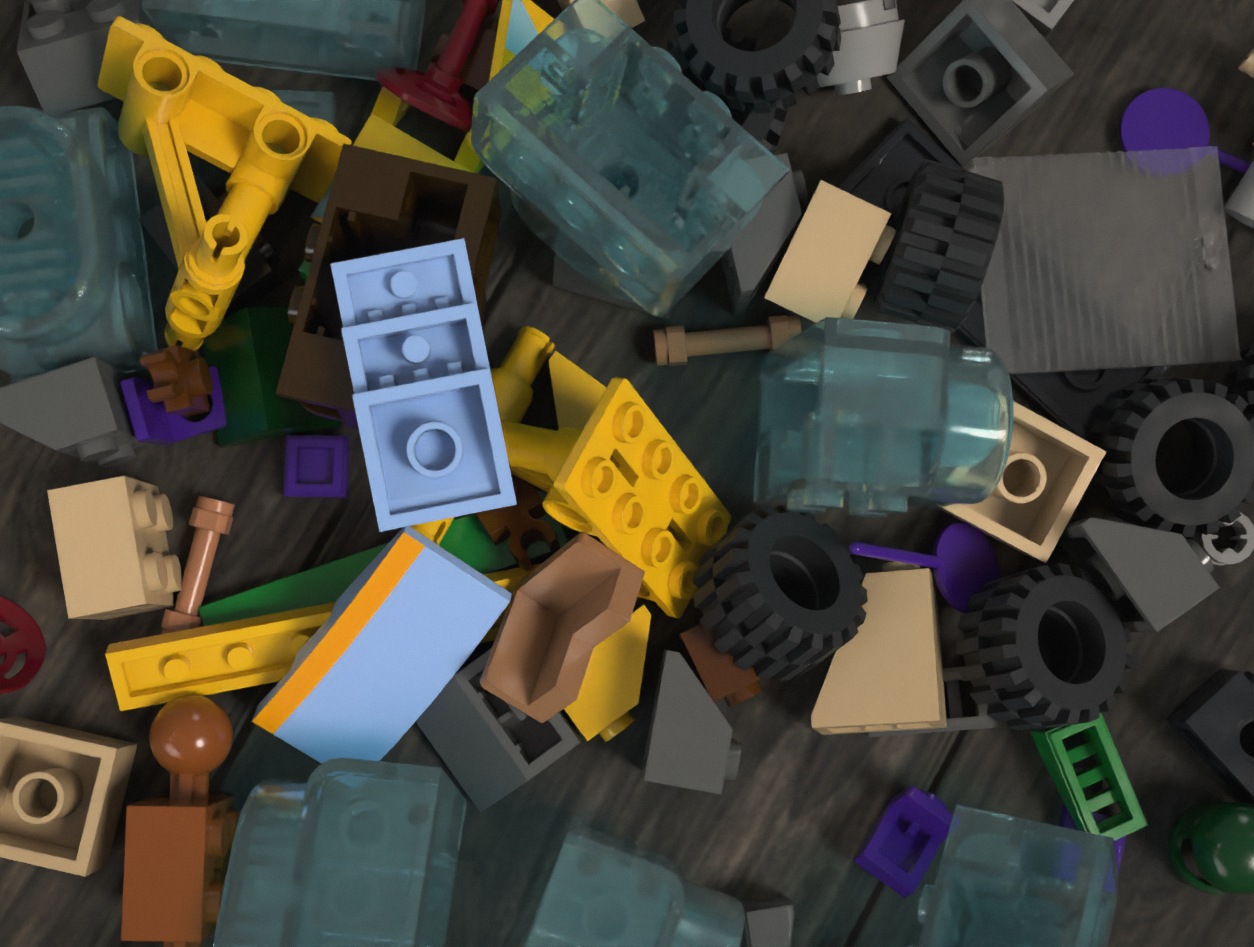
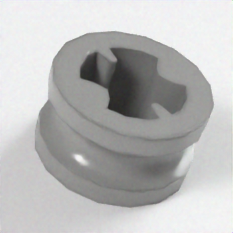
M1241 512V516L1231 524L1218 521L1219 528L1231 525L1234 529L1236 536L1229 538L1236 541L1234 549L1224 548L1216 550L1211 539H1217L1218 535H1205L1195 532L1194 537L1191 538L1202 547L1213 565L1222 566L1240 563L1248 558L1254 550V525Z

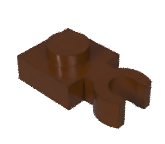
M176 345L140 356L141 366L149 369L153 379L154 389L147 390V395L151 402L164 401L166 413L185 417L210 411L207 395L213 392L212 376L206 361L198 357V352Z
M511 473L517 505L474 514L495 546L509 538V548L516 563L523 570L528 571L533 566L525 550L531 542L544 541L553 553L560 549V544L552 526L546 521L539 519L547 514L543 508L542 499L529 482Z

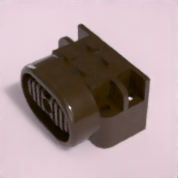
M343 143L322 224H313L307 236L305 261L311 264L305 286L296 285L291 295L288 308V322L294 324L276 390L277 396L297 400L308 412L320 417L345 422L348 428L359 430L352 397L354 391L341 331L343 324L331 263L464 238L482 325L487 303L486 284L501 221L497 178Z

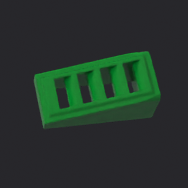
M1099 713L1100 718L1091 722L1030 731L1038 752L1089 850H1095L1148 826L1102 713ZM1080 732L1084 741L1065 749L1062 739ZM1092 755L1097 764L1075 773L1072 764ZM1105 779L1109 788L1085 798L1082 791L1083 788ZM1117 802L1121 812L1095 822L1092 812Z

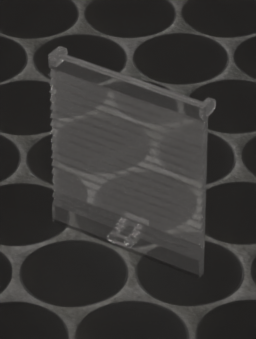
M1217 146L1177 148L1173 150L1164 149L1160 151L1154 149L1137 152L1131 150L1114 153L1109 151L1090 154L1071 153L1054 156L1048 154L1031 157L1027 155L1007 158L1003 156L997 158L976 157L971 158L966 164L968 172L1001 181L1004 193V210L999 234L981 286L988 360L986 378H1000L1007 374L1236 362L1241 359ZM1205 264L1207 265V267H1208L1209 269H1211L1210 271H1208V270H1206V269L1204 268V265H1205Z

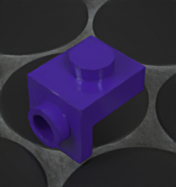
M909 786L885 804L853 861L903 898H906L916 891L941 843L956 834L961 825V820L947 811L944 802L934 794L919 790L914 786Z

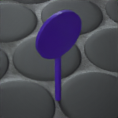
M1171 88L1148 90L1137 96L1127 106L1122 115L1119 126L1122 148L1135 166L1151 175L1170 177L1182 174L1195 166L1203 156L1242 173H1246L1251 165V162L1208 145L1210 128L1206 114L1192 97L1179 90Z
M955 523L942 529L935 539L932 555L861 542H852L849 545V551L855 555L933 568L935 581L943 597L953 608L964 614L971 613L966 605L971 596L982 592L981 586L1000 578L999 564L992 545L981 531L967 523Z

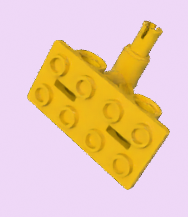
M117 16L110 26L97 86L102 91L124 102L117 126L119 138L124 146L133 153L149 156L179 269L165 306L166 319L168 321L164 331L165 341L169 347L176 345L177 340L183 342L181 347L196 351L203 344L204 338L214 333L220 326L242 278L245 268L244 261L267 216L278 211L290 189L319 203L321 198L324 199L334 179L343 143L351 145L352 141L340 134L329 122L320 118L309 117L281 102L273 92L262 87H253L226 73L215 61L205 56L193 55L168 42L152 27L140 23L135 24L124 17ZM187 151L231 174L226 182L228 194L217 215L211 217L207 223Z
M529 326L521 327L517 333V338L500 367L491 369L510 472L548 492L543 501V508L552 518L573 530L597 536L606 547L645 571L637 597L655 601L667 616L677 619L681 618L690 599L693 598V594L699 589L693 584L694 571L701 566L698 561L708 549L727 534L728 525L731 521L730 513L625 378L613 377L584 429L563 427L555 431L521 424L520 422L533 402L531 385L547 357L555 348V344L549 342L550 338L543 332ZM455 517L412 525L410 527L440 546L441 540Z

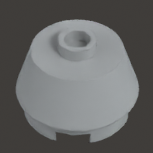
M867 0L838 6L841 20L839 25L841 33L840 50L832 52L835 65L829 76L820 72L817 75L819 87L834 85L836 96L872 89L870 78L896 72L905 19L899 20L896 0ZM796 15L786 17L788 32L794 23Z

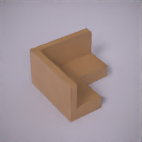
M577 534L515 585L510 603L506 608L480 678L481 687L540 723H544L576 701L593 648L630 622L645 571L588 534Z

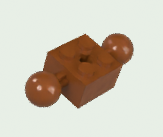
M187 695L176 698L164 705L156 714L150 728L149 741L152 753L157 762L171 773L170 794H159L127 806L121 941H164V947H203V940L229 922L230 913H237L239 908L241 880L238 874H232V850L239 849L241 846L243 815L241 811H234L235 795H209V773L216 769L229 754L233 741V728L228 714L218 703L207 697Z

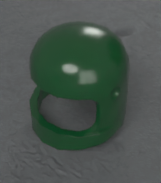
M1204 801L1189 807L1175 822L1168 835V857L1173 872L1185 885L1206 894L1249 895L1254 893V806L1242 802ZM1184 839H1191L1193 858L1197 868L1210 885L1199 881L1187 869L1181 855V846Z

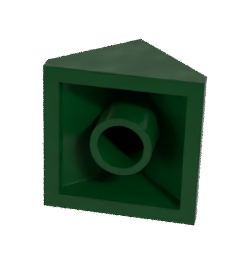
M245 307L224 317L215 332L204 338L202 344L204 359L208 367L215 366L217 368L222 389L226 426L216 430L220 448L286 437V435H298L341 427L340 421L317 416L308 412L299 401L280 397L276 394L294 324L288 322L289 307Z

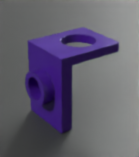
M215 366L209 367L213 381V392L210 394L213 400L212 410L205 419L198 422L189 421L184 416L166 413L164 401L151 402L148 398L147 390L154 389L153 382L133 377L120 381L125 397L126 414L135 432L137 441L167 446L226 426L222 389L217 368Z

